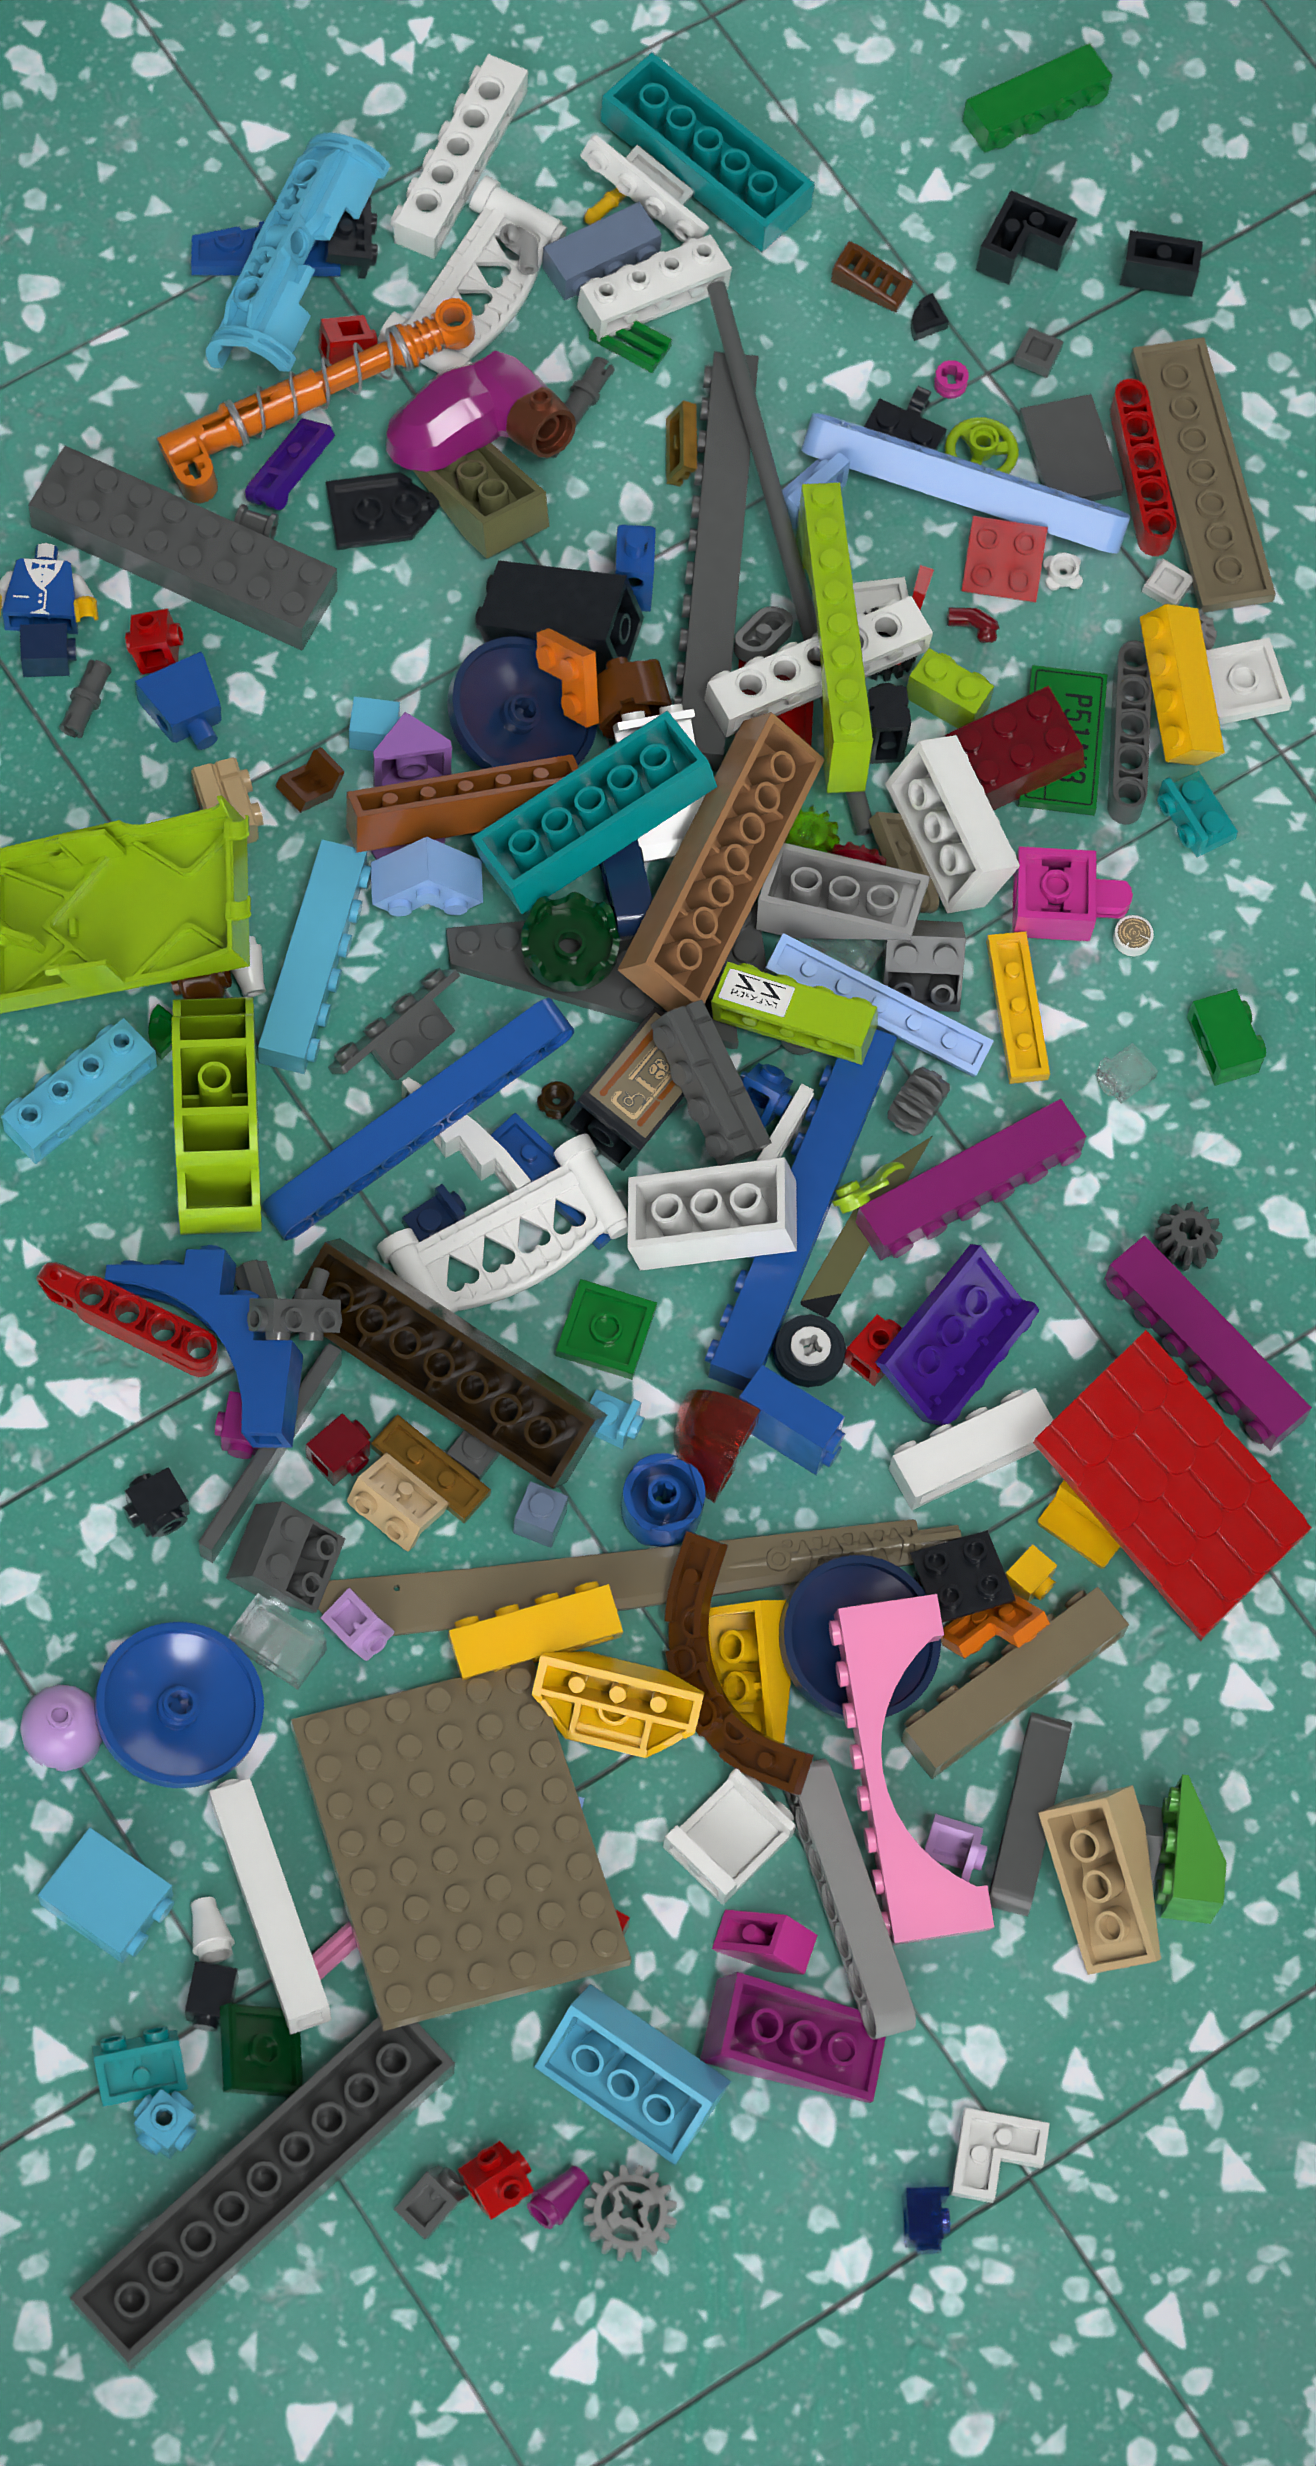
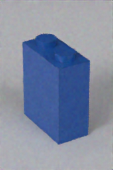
M764 1365L760 1366L739 1397L734 1424L814 1475H817L823 1465L830 1467L834 1463L842 1449L840 1444L846 1433L841 1431L845 1416Z

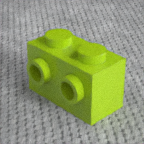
M928 648L909 675L907 684L909 701L957 729L984 716L990 706L994 685L989 683L982 674L970 672L956 664L955 660L949 655L937 653Z

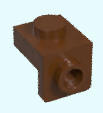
M322 747L313 750L307 764L281 775L275 787L301 813L333 798L344 776V770Z

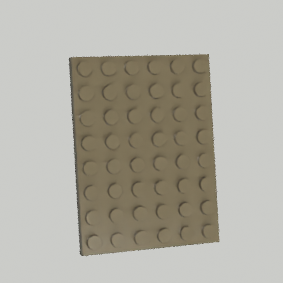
M533 1659L511 1665L510 1668L497 1672L493 1670L476 1675L462 1681V1677L291 1719L292 1732L383 2031L619 1969L631 1964V1956L552 1717L546 1714L540 1703L532 1696L537 1673Z

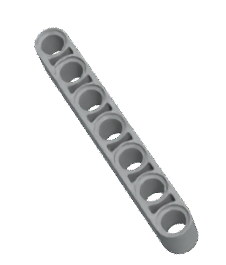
M826 1759L814 1760L811 1763L801 1795L792 1794L785 1791L864 2027L869 2037L873 2040L913 2030L916 2026L914 2007L834 1774Z

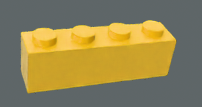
M1165 604L1139 617L1165 761L1198 766L1224 754L1225 751L1198 608Z
M593 1581L575 1587V1594L559 1598L558 1593H551L534 1599L535 1606L520 1610L518 1604L495 1610L496 1617L480 1621L478 1616H472L456 1621L454 1623L456 1628L449 1630L448 1637L462 1681L493 1670L497 1672L508 1669L511 1665L533 1659L534 1663L539 1662L541 1653L573 1652L621 1638L623 1629L609 1584L599 1587L598 1581Z

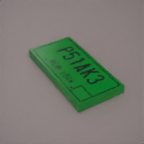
M1032 665L1029 694L1049 685L1083 746L1085 767L1046 786L1021 795L1018 807L1095 816L1108 674Z

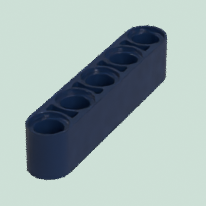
M638 839L599 864L608 905L614 913L619 937L636 934L653 901Z

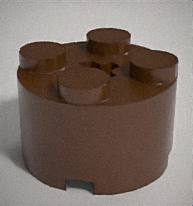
M626 657L614 658L607 662V669L597 675L598 726L602 730L603 736L608 739L615 740L613 725L622 722L621 715L644 711L645 717L660 715L659 708L672 705L660 661L657 659L629 662Z

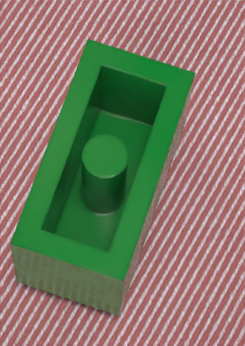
M1237 989L1193 1001L1187 1019L1214 1085L1259 1073L1266 1057V1046L1263 1038L1255 1034L1251 1025L1252 1013L1247 1001L1241 1000Z

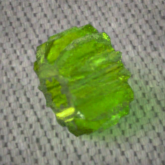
M812 804L808 808V812H803L800 809L784 843L827 853V851L833 849L835 844H840V838L836 835L838 834L839 826L837 822H828L830 817L828 810L818 815L815 813L816 809Z

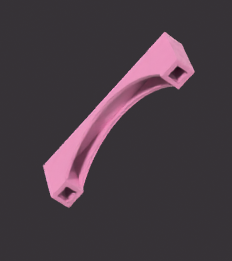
M937 1594L839 1608L834 1614V1620L829 1621V1633L832 1645H839L841 1661L836 1662V1674L839 1686H846L848 1703H843L846 1728H853L855 1744L850 1745V1758L853 1769H860L862 1786H857L858 1805L860 1811H867L869 1828H864V1841L867 1853H874L876 1869L871 1870L872 1888L875 1895H881L884 1910L881 1914L892 1946L989 1931L994 1928L988 1886L977 1887L961 1879L936 1862L921 1848L898 1816L889 1796L883 1774L881 1756L882 1730L894 1689L918 1652L928 1642L939 1641L944 1636Z

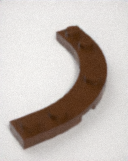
M686 1531L672 1574L665 1609V1622H669V1650L666 1651L669 1672L705 1692L696 1726V1733L708 1741L713 1749L719 1753V1757L723 1761L758 1781L792 1794L801 1795L814 1755L772 1739L749 1724L725 1695L713 1666L708 1633L709 1612L715 1584L728 1545Z

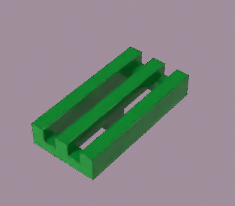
M637 320L633 322L634 324L631 325V329L626 330L623 328L618 330L615 336L623 339L625 343L653 355V358L609 335L602 337L600 342H598L594 330H590L589 340L651 373L655 371L672 346V339Z

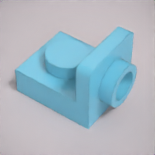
M596 1389L590 1403L606 1413L607 1417L595 1437L623 1449L628 1437L635 1440L643 1425L645 1418L640 1416L642 1402L634 1399L630 1405Z

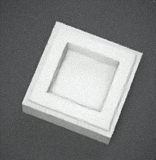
M1162 559L1144 584L1142 593L1163 605H1179L1193 585V577L1172 563Z

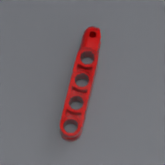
M48 1262L36 1277L37 1282L52 1302L76 1313L84 1322L192 1376L206 1377L217 1368L219 1363L217 1340L209 1331L101 1277L94 1275L86 1276L64 1264ZM92 1294L103 1298L96 1305H87L82 1302L86 1296ZM125 1312H132L138 1315V1318L131 1323H124L118 1320L120 1315ZM160 1330H169L174 1333V1336L167 1341H160L154 1338V1335ZM201 1347L210 1351V1354L203 1359H196L189 1355L192 1350Z

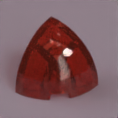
M695 1389L689 1391L680 1404L674 1425V1446L678 1459L688 1464L691 1463L700 1472L705 1485V1497L715 1503L735 1471L738 1455L757 1426L761 1410L724 1393Z

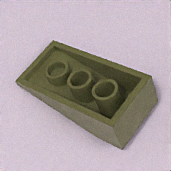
M492 443L469 452L443 469L428 472L413 470L428 491L435 495L441 508L464 538L487 559L550 527L546 491Z

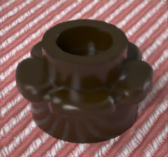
M554 1081L545 1085L541 1090V1095L537 1097L539 1110L545 1112L548 1118L554 1120L562 1119L576 1103V1100L573 1099L574 1091L567 1084L560 1081ZM557 1098L561 1102L559 1104H554L553 1100Z

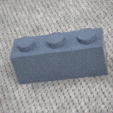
M637 202L544 246L542 268L565 301L575 295L579 296L580 287L587 281L597 277H606L616 273L625 265L638 264L648 260L655 253L660 252L662 234L641 203Z

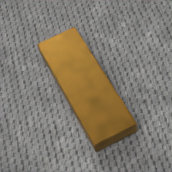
M398 1414L371 1443V1449L381 1457L388 1453L449 1502L446 1509L464 1524L491 1495L489 1487Z

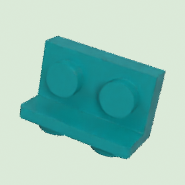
M1199 771L1176 782H1173L1170 777L1162 780L1157 796L1158 805L1165 816L1171 817L1177 826V834L1180 841L1185 847L1191 848L1196 858L1236 839L1238 834L1236 827Z
M164 2026L154 2027L143 2031L142 2037L126 2040L124 2035H115L100 2040V2045L92 2047L103 2107L144 2099L149 2094L154 2097L160 2089L164 2090L167 2094L174 2091L188 2090L177 2030L168 2031V2027Z

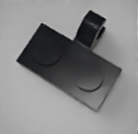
M917 386L907 410L879 398L864 426L938 451L947 431V428L922 417L930 404L928 399L932 392L920 386Z

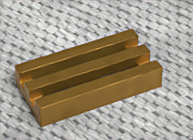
M682 401L666 418V483L679 487L683 484V479L687 480L690 477V472L694 473L697 470V404Z

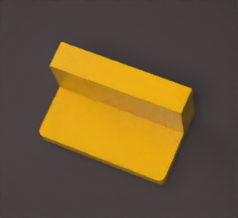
M1063 1480L1055 1497L1039 1517L1037 1524L1098 1568L1104 1569L1118 1551L1120 1545L1066 1481Z

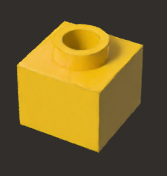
M1032 1544L1006 1572L1013 1593L1029 1603L1034 1597L1041 1601L1056 1583L1052 1577L1057 1564Z

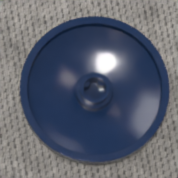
M503 637L486 642L473 650L465 658L451 680L447 707L452 730L466 754L482 769L573 754L577 765H579L587 756L594 743L597 724L585 727L564 716L561 705V698L563 696L562 680L539 668L536 658L537 640L524 637Z
M850 1555L823 1563L807 1573L795 1585L781 1613L779 1647L790 1679L811 1704L831 1716L844 1720L843 1703H848L846 1686H839L836 1674V1662L841 1661L839 1645H832L829 1633V1621L834 1620L835 1612L839 1608L926 1596L919 1583L911 1575L891 1562L873 1556ZM941 1639L928 1642L906 1668L894 1689L885 1718L903 1711L925 1692L935 1675L939 1663Z

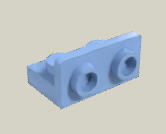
M837 453L829 461L827 459H817L782 490L794 530L797 528L802 484L840 482L841 489L847 484L850 460L842 453Z

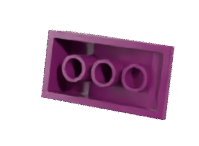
M736 1972L718 1978L716 1981L700 2060L736 2073L872 2103L874 2101L886 2037L871 2039L867 2034L860 2012L857 2009Z

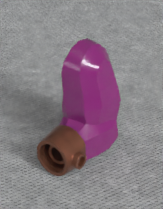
M493 351L488 356L468 365L440 372L400 407L389 420L386 452L393 462L406 469L428 472L443 469L469 452L483 448L499 437H509L538 457L550 458L563 451L570 443L575 433L576 420L573 413L533 371L514 356Z

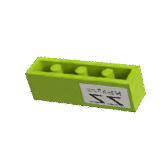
M727 962L711 1001L713 1020L863 1065L878 1026L877 1006H873L863 998L852 997L850 999L835 994L829 988L823 986L810 987L800 984L792 977L783 974L777 976L767 974L747 963L737 965Z

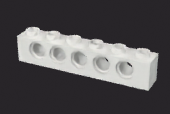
M488 54L481 67L477 65L474 68L469 81L470 88L466 94L461 93L454 106V116L451 122L445 121L442 125L437 147L435 150L429 149L423 161V171L420 177H414L410 182L405 204L403 206L398 205L393 213L391 226L394 227V243L435 259L527 93L528 70Z
M912 596L900 601L898 599L889 600L878 610L867 615L864 613L857 614L865 678L928 650L933 632ZM818 632L808 640L801 643H788L773 655L765 658L763 656L755 657L740 669L733 672L722 671L710 679L707 684L704 701L725 737L737 733L744 720L770 712L777 716L822 697L821 666H815L809 662L812 660L820 661ZM877 632H886L891 637H882ZM776 675H785L791 680L783 681L778 679ZM750 689L756 692L757 694L747 695L743 693L741 690Z

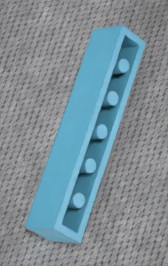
M321 840L258 1045L259 1063L305 1074L309 1061L315 1063L321 1042L320 1039L316 1038L319 1026L326 1027L331 1011V1004H327V999L330 991L337 992L342 970L337 969L340 957L347 958L350 950L352 935L347 934L350 923L357 924L362 909V901L358 900L361 888L368 889L371 880L372 867L367 865V851L357 853L355 847Z

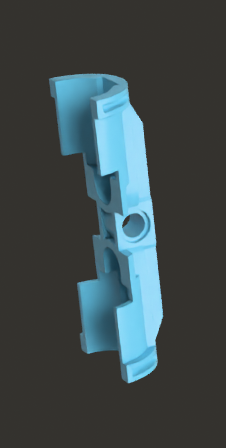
M321 133L310 139L303 155L298 157L272 211L268 214L253 244V249L226 302L224 318L206 348V357L212 368H223L233 346H242L267 359L279 371H291L296 360L293 352L311 317L299 305V302L315 269L303 264L315 240L331 239L344 210L354 219H359L378 178H385L391 165L374 148L358 139L339 133ZM250 293H256L253 297L248 299Z

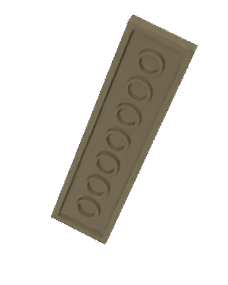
M1201 337L1132 348L1131 359L1136 378L1148 390L1176 517V525L1189 573L1193 577L1192 584L1199 609L1202 608L1203 612H1211L1273 602L1276 593L1205 338Z

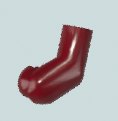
M948 607L947 626L974 627L978 629L977 639L980 642L993 643L997 640V629L1000 628L996 619L978 608Z

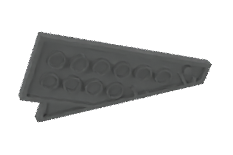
M757 899L704 1003L725 1048L738 1049L736 1026L713 1020L711 1001L727 962L737 965L747 963L768 974L764 970L766 958L762 931L756 930ZM525 921L446 928L450 969H456L459 973L640 1024L654 1007H657L660 1011H666L618 971L635 935L620 937L617 962L611 973L601 983L579 992H563L541 984L525 966L521 954V931ZM567 938L560 942L559 947L564 952L574 953L581 948V945L577 940Z

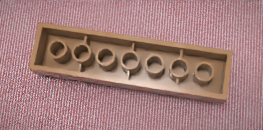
M772 712L742 722L715 776L718 787L705 795L618 968L621 974L668 1012L699 1000H703L705 1003L825 760Z

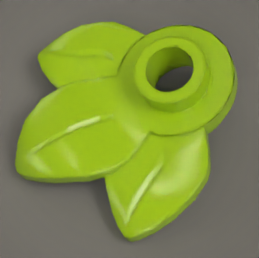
M900 1162L887 1163L878 1168L874 1175L859 1183L857 1180H853L840 1186L835 1190L838 1196L832 1200L834 1207L839 1206L842 1214L863 1206L871 1200L869 1194L889 1185L890 1183L886 1177L895 1170L905 1168L904 1165Z

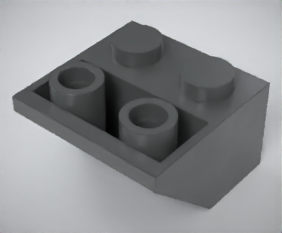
M917 920L911 940H883L882 984L935 1011L960 1012L966 945L963 922Z
M283 1501L256 1504L226 1579L258 1597L310 1613H317L346 1538Z

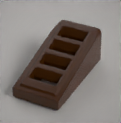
M848 241L837 259L831 278L832 283L895 313L898 312L913 286L912 280L851 241ZM850 264L855 266L853 271L848 268ZM864 271L869 273L866 279L861 277ZM878 277L883 279L879 288L874 285ZM891 284L897 286L892 296L886 293Z

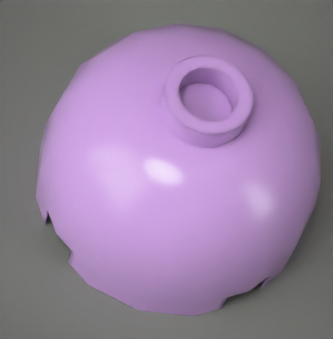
M59 1684L44 1688L30 1699L23 1711L20 1732L24 1747L31 1758L39 1765L56 1768V1771L66 1772L84 1766L99 1751V1746L103 1740L96 1723L95 1701L89 1693L78 1687Z

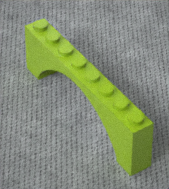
M840 482L802 484L796 543L803 568L806 569L810 580L817 620L822 677L823 758H825L823 766L827 793L860 792L866 789L873 737Z

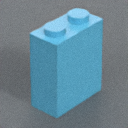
M92 1828L87 1830L38 1894L42 1907L121 1963L124 1962L129 1954L135 1957L141 1951L149 1937L145 1934L155 1920L161 1923L174 1905V1901L171 1900L174 1896L171 1884Z

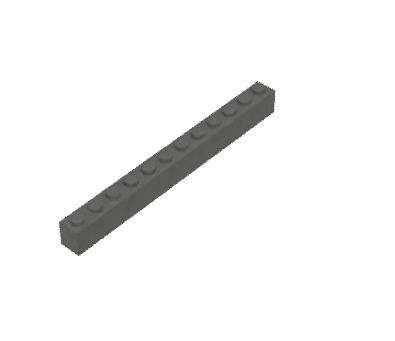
M714 351L713 366L705 365L703 388L710 389V397L702 398L700 420L707 421L706 431L699 430L697 453H704V462L697 463L694 485L701 486V495H693L691 518L698 519L697 529L690 528L688 551L695 552L694 562L687 561L685 584L692 585L691 595H684L682 618H689L688 629L681 628L679 651L686 652L685 662H678L676 685H683L682 696L674 697V705L682 704L683 711L694 709L695 717L691 719L695 744L709 761L712 772H718L724 757L725 736L704 699L710 679L722 671L731 672L751 447L725 352ZM745 355L756 394L759 356Z

